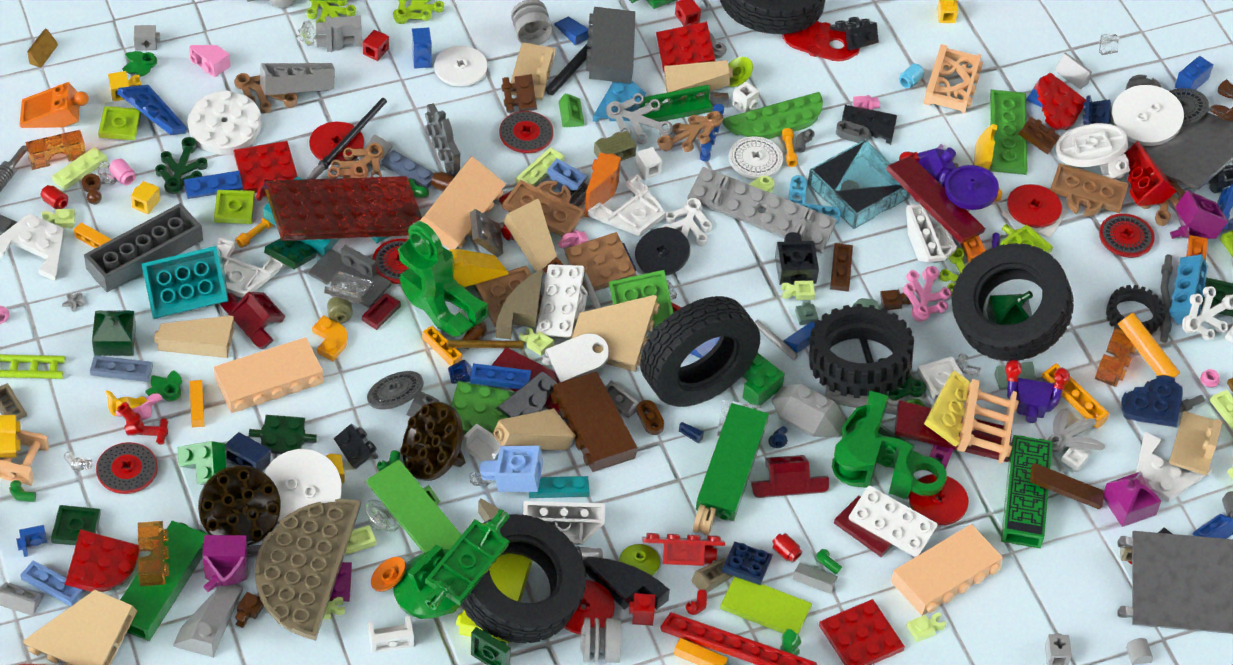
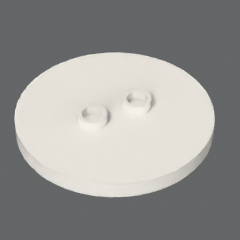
M1139 85L1123 91L1116 98L1111 116L1113 125L1126 132L1128 141L1132 143L1138 141L1144 146H1155L1170 141L1179 133L1184 120V111L1180 101L1171 92L1158 86Z
M1095 123L1079 126L1064 133L1056 142L1055 149L1057 157L1063 163L1077 167H1091L1111 162L1120 157L1127 150L1128 137L1123 129L1115 125Z
M296 449L285 452L275 458L264 472L274 482L280 495L281 509L277 523L290 513L304 506L320 501L321 504L335 502V499H341L342 482L335 465L326 456L313 450Z

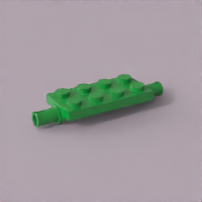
M499 509L493 519L487 523H481L476 519L473 520L425 579V583L435 589L425 600L428 607L433 605L431 609L436 610L445 597L459 606L463 603L509 545V540L500 534L501 527L510 518L507 512L502 515L504 510Z

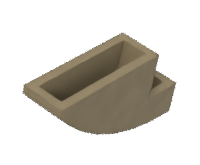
M539 270L526 278L508 296L498 315L496 338L511 339L513 325L536 327L543 271Z

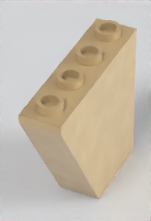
M652 295L581 312L571 339L583 334H596L602 337L607 343L609 350L606 364L636 372L637 367L640 366L642 351L649 339L647 338L648 332H652L655 321L652 320L654 314L657 315L660 304L657 303V296ZM595 346L593 348L595 353H601L604 350L602 346Z
M94 590L27 637L23 644L28 647V652L36 656L42 653L47 656V660L58 664L60 661L66 665H111L137 610L130 604Z

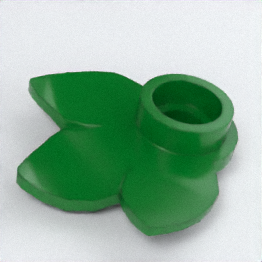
M128 52L125 56L130 62L122 70L128 74L136 73L140 77L145 76L150 72L151 68L156 66L157 58L151 52Z
M174 370L169 373L167 379L152 375L151 388L145 392L148 396L157 393L166 401H175L181 396L180 386L182 379Z

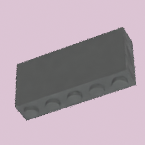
M594 7L593 13L589 14L588 23L592 24L588 28V35L591 37H588L587 47H590V49H587V59H590V61H587L586 71H589V79L631 84L634 63L635 11Z

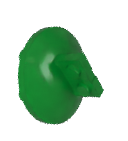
M435 545L430 551L419 554L406 563L405 574L393 587V591L399 607L407 614L419 619L437 618L452 614L460 607L447 597L442 600L436 610L431 609L433 605L428 607L425 603V600L435 590L425 583V579L449 551L448 549H442L440 546Z

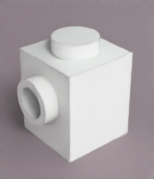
M653 147L636 152L635 165L645 179L661 174L662 159Z

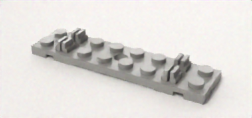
M702 167L687 197L688 199L696 198L709 209L783 238L790 232L799 233L802 241H814L815 249L820 253L823 252L837 223V219L706 167ZM760 208H765L764 213H760L758 210Z

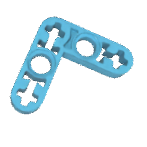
M800 175L793 176L790 182L788 200L830 217L834 215L833 218L837 219L836 224H838L841 211L836 207L805 203L807 180ZM797 183L800 184V189H796ZM793 196H800L802 199L795 200Z

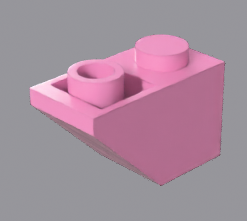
M218 45L189 46L191 61L213 77H216L230 67L229 53Z

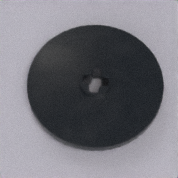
M669 227L657 228L646 233L639 240L635 248V259L643 272L652 273L664 270L665 276L679 271L686 264L690 256V244L687 237L681 231Z

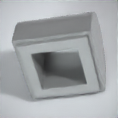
M1137 638L1127 644L1126 648L1132 665L1152 663L1153 656L1147 639Z

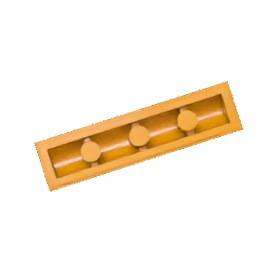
M1134 312L1118 323L1119 327L1157 376L1166 375L1175 378L1180 374L1179 370Z
M1055 363L1042 373V378L1048 383L1055 384V372L1061 367ZM1070 376V380L1062 391L1061 396L1085 419H1096V423L1093 425L1094 428L1101 427L1109 418V412Z

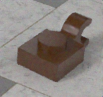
M899 289L880 291L882 307L887 310L902 309V304H912L904 292L900 294Z
M246 592L237 606L236 626L244 628L250 617L253 619L257 618L264 607L259 596Z

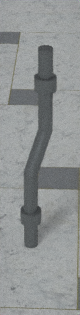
M1169 254L1165 256L1164 264L1161 268L1162 280L1160 288L1165 308L1163 321L1160 324V341L1162 343L1168 341V335L1172 327L1169 312L1172 305L1168 285L1173 270L1171 265L1173 257Z

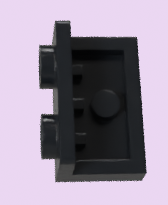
M351 423L333 439L350 465L357 469L370 457L377 459L379 456L375 452L377 450L376 446L370 440H367L366 431L361 426L356 427Z

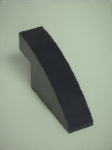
M584 558L583 565L585 566L586 574L594 582L603 585L611 593L614 601L624 610L629 607L630 601H634V593L655 595L656 610L668 602L670 589L650 574L634 566L611 559Z

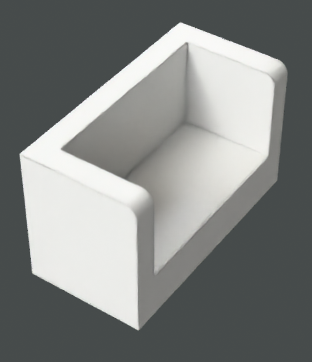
M475 424L464 435V450L481 462L498 460L501 445L492 433Z
M410 615L405 616L404 625L374 629L373 622H368L372 653L414 647V634Z

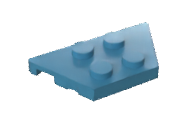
M632 80L631 84L612 82L593 115V121L599 122V119L602 118L616 121L611 119L606 113L609 103L613 101L623 103L632 99L637 93L645 97L646 92ZM636 97L635 101L640 102L641 97ZM634 105L626 110L633 112L638 110L640 105ZM617 107L612 108V112L618 111ZM622 117L624 121H630L629 119Z

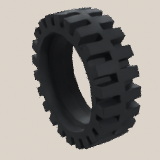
M1126 285V288L1122 286L1119 290L1116 289L1111 294L1107 304V321H1110L1111 327L1115 326V331L1121 330L1120 334L1125 335L1118 325L1125 317L1120 314L1117 305L1125 301H1136L1149 308L1153 314L1152 319L1141 322L1152 335L1160 326L1164 314V305H1162L1161 299H1158V295L1156 293L1152 295L1153 291L1150 289L1145 291L1146 287L1143 286L1141 289H1138V285H1134L1133 288L1131 285Z

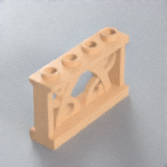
M941 44L923 104L931 105L932 103L965 113L966 108H970L973 98L970 95L974 96L976 85L973 84L978 83L980 74L977 71L981 72L982 69L981 54L977 56L949 49L947 45ZM968 64H969V65H972L973 67L969 69V68H967L966 66H968ZM956 71L963 79V82L950 87L949 82L941 76H947ZM939 83L945 84L946 87L944 88V85L940 86ZM957 95L963 96V99H958Z

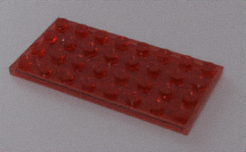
M407 176L272 180L264 182V189L281 241L409 236V226L422 219Z

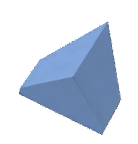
M558 158L547 169V173L552 181H558L557 188L560 192L563 185L567 186L569 191L578 190L588 177L579 169L566 164Z

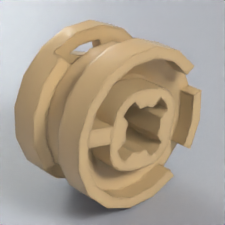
M700 504L693 532L698 533L700 531L704 535H710L716 508L711 507L708 509L705 505Z

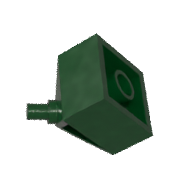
M1032 292L990 295L986 308L989 321L999 325H1015L1030 318L1032 312L1029 299L1033 297Z
M95 311L92 335L94 355L134 356L136 333L134 311Z

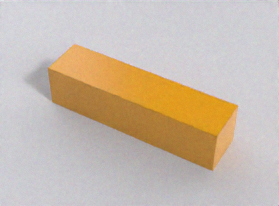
M82 222L74 228V236L93 248H97L112 240Z
M433 326L423 331V340L452 368L462 363V354L456 348H447V339Z
M202 380L190 381L192 428L205 427Z
M682 638L679 639L674 650V655L697 665H727L728 661L727 657Z

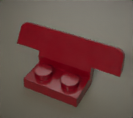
M248 292L240 301L232 293H227L228 302L220 303L221 307L229 316H234V321L259 349H264L274 340L264 328L268 322H282L286 316L264 292Z
M804 455L765 458V466L769 470L770 480L751 481L753 495L757 498L825 493L829 489L828 476L810 477L809 461Z

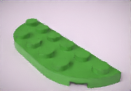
M815 92L729 116L723 119V125L737 136L740 134L747 137L754 136L766 139L781 136L782 130L785 128H791L793 132L810 127L818 120L823 106L822 96L820 92Z

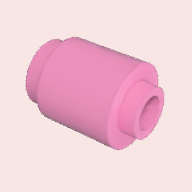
M115 159L111 162L109 171L119 183L126 186L133 183L136 178L135 172L124 159Z

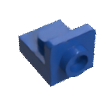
M44 525L20 529V538H16L18 551L23 550L24 557L28 556V546H39L47 543Z

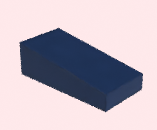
M684 422L679 424V432L698 444L703 439L704 431Z

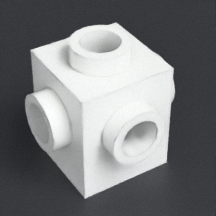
M747 81L734 89L732 105L743 113L754 110L758 105L759 90Z
M1125 154L1111 162L1099 165L1102 176L1114 179L1122 178L1124 173L1130 171L1129 161Z

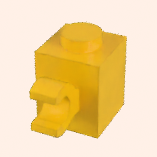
M938 0L937 14L939 23H956L958 15L957 0Z
M126 71L108 74L113 102L125 100L117 94L120 87L141 85L140 75H133L128 80Z

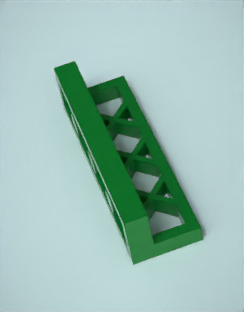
M709 85L646 96L643 97L644 102L640 105V108L644 107L645 103L657 99L660 102V109L658 111H651L643 116L658 122L709 113L713 110L709 100L710 87ZM704 92V95L696 96L698 93ZM687 95L685 99L679 100L682 96ZM665 99H670L668 102L662 103ZM653 103L652 107L657 108L658 103Z

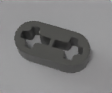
M843 120L837 123L836 135L861 144L868 141L869 129Z

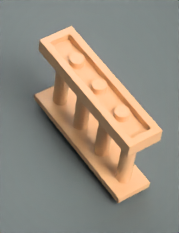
M972 379L968 388L967 400L964 403L965 412L962 416V430L959 434L960 443L957 446V451L965 452L967 446L971 445L999 452L998 463L1002 464L1005 457L1010 456L1012 446L1009 443L1013 416L1019 403L1016 400L1017 392L1013 391L1009 400L981 392V389H979L980 381ZM980 399L1007 407L1006 414L979 407V404H976V402ZM978 414L1004 422V428L1000 429L976 422L977 420L974 419V415ZM975 429L1002 437L1001 445L976 438L971 433Z
M21 430V433H17V439L21 440V445L29 446L30 449L20 465L11 463L13 458L0 460V478L10 481L19 480L22 484L31 486L34 476L30 466L38 449L48 451L47 436L41 433Z

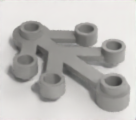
M640 93L635 94L632 99L623 103L613 101L607 105L606 113L611 119L616 120L620 133L623 130H628L629 135H631V130L625 125L622 117L629 119L637 135V141L640 144H645L648 141V137L643 132L639 123L658 129L662 136L671 135L673 132V126L669 121L658 122L643 116L651 111H658L660 109V102L657 99L651 100L649 105L633 112L626 109L634 105H641L644 102V98ZM641 97L642 99L640 102H636L635 98ZM658 103V107L653 108L652 104ZM617 107L618 111L612 112V108ZM664 125L669 126L668 130H663L662 127ZM643 135L646 137V139L644 141H640L639 137Z

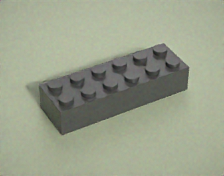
M179 203L84 254L86 270L106 292H109L143 273L142 263L175 256L203 241L202 225Z

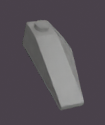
M236 585L218 587L180 628L173 647L214 657L241 596L243 587Z

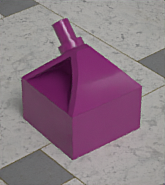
M1187 190L1175 206L1181 227L1170 232V236L1172 239L1180 236L1188 238L1189 235L1216 239L1228 223V220L1216 202Z
M1141 471L1108 482L1103 493V499L1122 527L1155 516L1161 504V500Z
M204 535L203 564L205 579L209 580V582L203 587L207 592H210L215 587L229 586L247 580L248 549L246 535Z

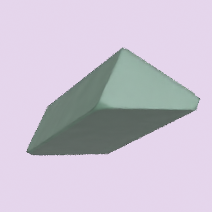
M1033 362L1020 363L1022 371L1018 378L1036 380ZM1006 365L997 366L994 373L1000 390L1007 389L1008 386L1005 373Z

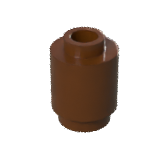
M441 171L439 173L435 172L431 179V186H434L437 190L444 191L455 176Z

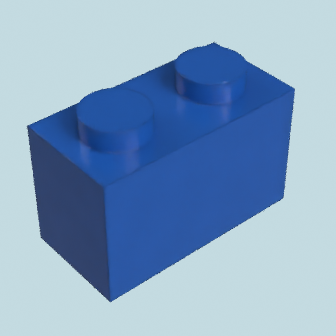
M429 27L412 28V59L414 69L432 67V42Z
M1199 55L1179 72L1175 88L1197 90L1209 79L1214 64Z

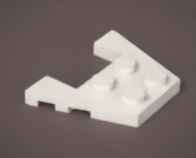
M636 174L626 182V187L636 194L635 197L615 212H612L599 202L588 210V216L639 237L664 219L666 212L657 199L652 197L647 185H644L641 181L640 175Z
M28 214L0 235V258H3L9 246L13 244L45 258L46 260L41 266L39 274L55 281L64 228Z
M221 237L218 239V248L221 251L225 270L227 293H232L234 296L243 298L248 292H255L286 267L285 264L271 256L263 268L230 258L229 256L235 248V242Z
M1145 432L1136 473L1140 471L1143 473L1159 498L1170 502L1184 493L1193 484L1199 483L1205 476L1211 475L1212 467L1209 468L1207 475L1193 471L1187 473L1154 455L1153 453L1161 440Z

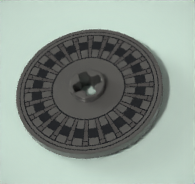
M1178 88L1169 91L1182 105L1184 111L1182 127L1198 123L1207 115L1209 102L1201 92L1189 88Z
M402 371L388 375L371 387L367 394L368 403L375 409H391L401 406L420 393L424 385L423 378L414 371Z

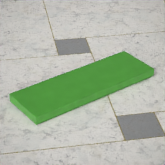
M991 89L990 126L992 124L997 125V130L993 140L995 145L990 169L992 172L1026 175L1027 141L1018 135L1026 124V93Z
M400 460L395 461L366 480L367 485L423 553L430 551L435 545L440 546L442 549L450 550L460 538L461 534Z

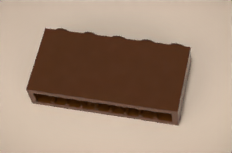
M597 371L554 384L553 393H551L552 401L558 405L561 418L565 419L568 427L576 435V447L578 450H581L584 463L590 467L592 472L636 458L638 447Z

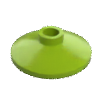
M738 57L728 63V66L732 67L733 78H730V85L728 87L740 86L749 79L753 71V63L749 58Z
M644 544L628 546L622 551L619 562L634 566L651 576L658 571L660 566V558L657 552Z

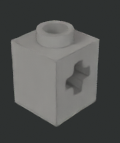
M134 25L135 51L157 50V43H160V32H156V25Z
M1060 633L1048 634L1045 643L1047 665H1069L1072 657L1069 635H1062Z

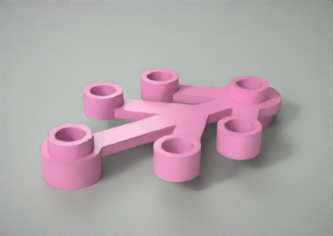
M935 266L927 267L923 271L924 288L918 282V272L911 270L906 275L910 283L903 287V292L912 303L911 315L918 322L927 320L930 314L944 313L948 309V304L943 300H948L952 295L950 289L944 287L940 292L930 294L933 282L939 276V270ZM915 291H916V293L918 294V296H919V298H920V302L918 301V299H917L916 296L914 295V292H915ZM940 300L935 306L927 307L928 302Z

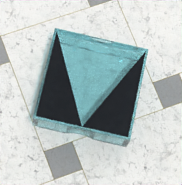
M866 139L818 164L809 171L807 184L823 200L841 211V217L853 229L870 221L879 213L906 201L910 197V194L886 171V168L891 163Z

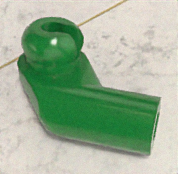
M414 179L406 180V186L412 197H428L429 190L427 188L416 185Z
M396 450L391 451L389 461H379L377 469L381 471L399 460L400 452Z
M13 480L10 483L9 491L16 500L36 501V492L24 491L19 480Z
M821 549L816 554L817 561L834 574H837L842 566L829 557L830 553L828 550Z

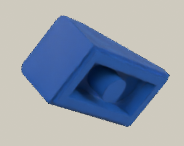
M569 16L554 23L574 45L587 40L589 37L588 28Z

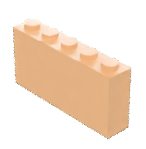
M471 156L420 221L428 224L438 235L441 243L449 250H455L457 247L461 248L467 241L465 239L466 235L471 236L472 234L470 212L474 209L481 213L489 212L495 205L493 200H498L504 193L502 189L506 183Z
M306 337L214 366L215 380L231 413L242 411L255 405H261L264 402L279 399L282 396L297 393L324 383L323 370Z
M970 524L895 569L891 582L923 616L928 612H934L939 605L949 603L957 594L965 593L975 583L980 584L990 574H996L1001 569L1003 557Z

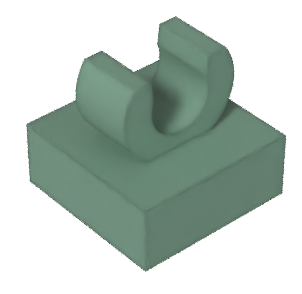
M810 301L803 302L802 305L795 307L799 325H806L810 322L815 323L819 319L815 306Z

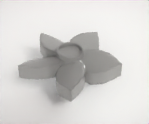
M82 293L67 294L68 300L62 304V307L70 306L74 312L77 306L82 307L86 305L82 299Z

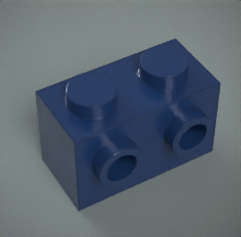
M240 432L225 444L226 461L233 465H248L263 471L270 464L271 449Z

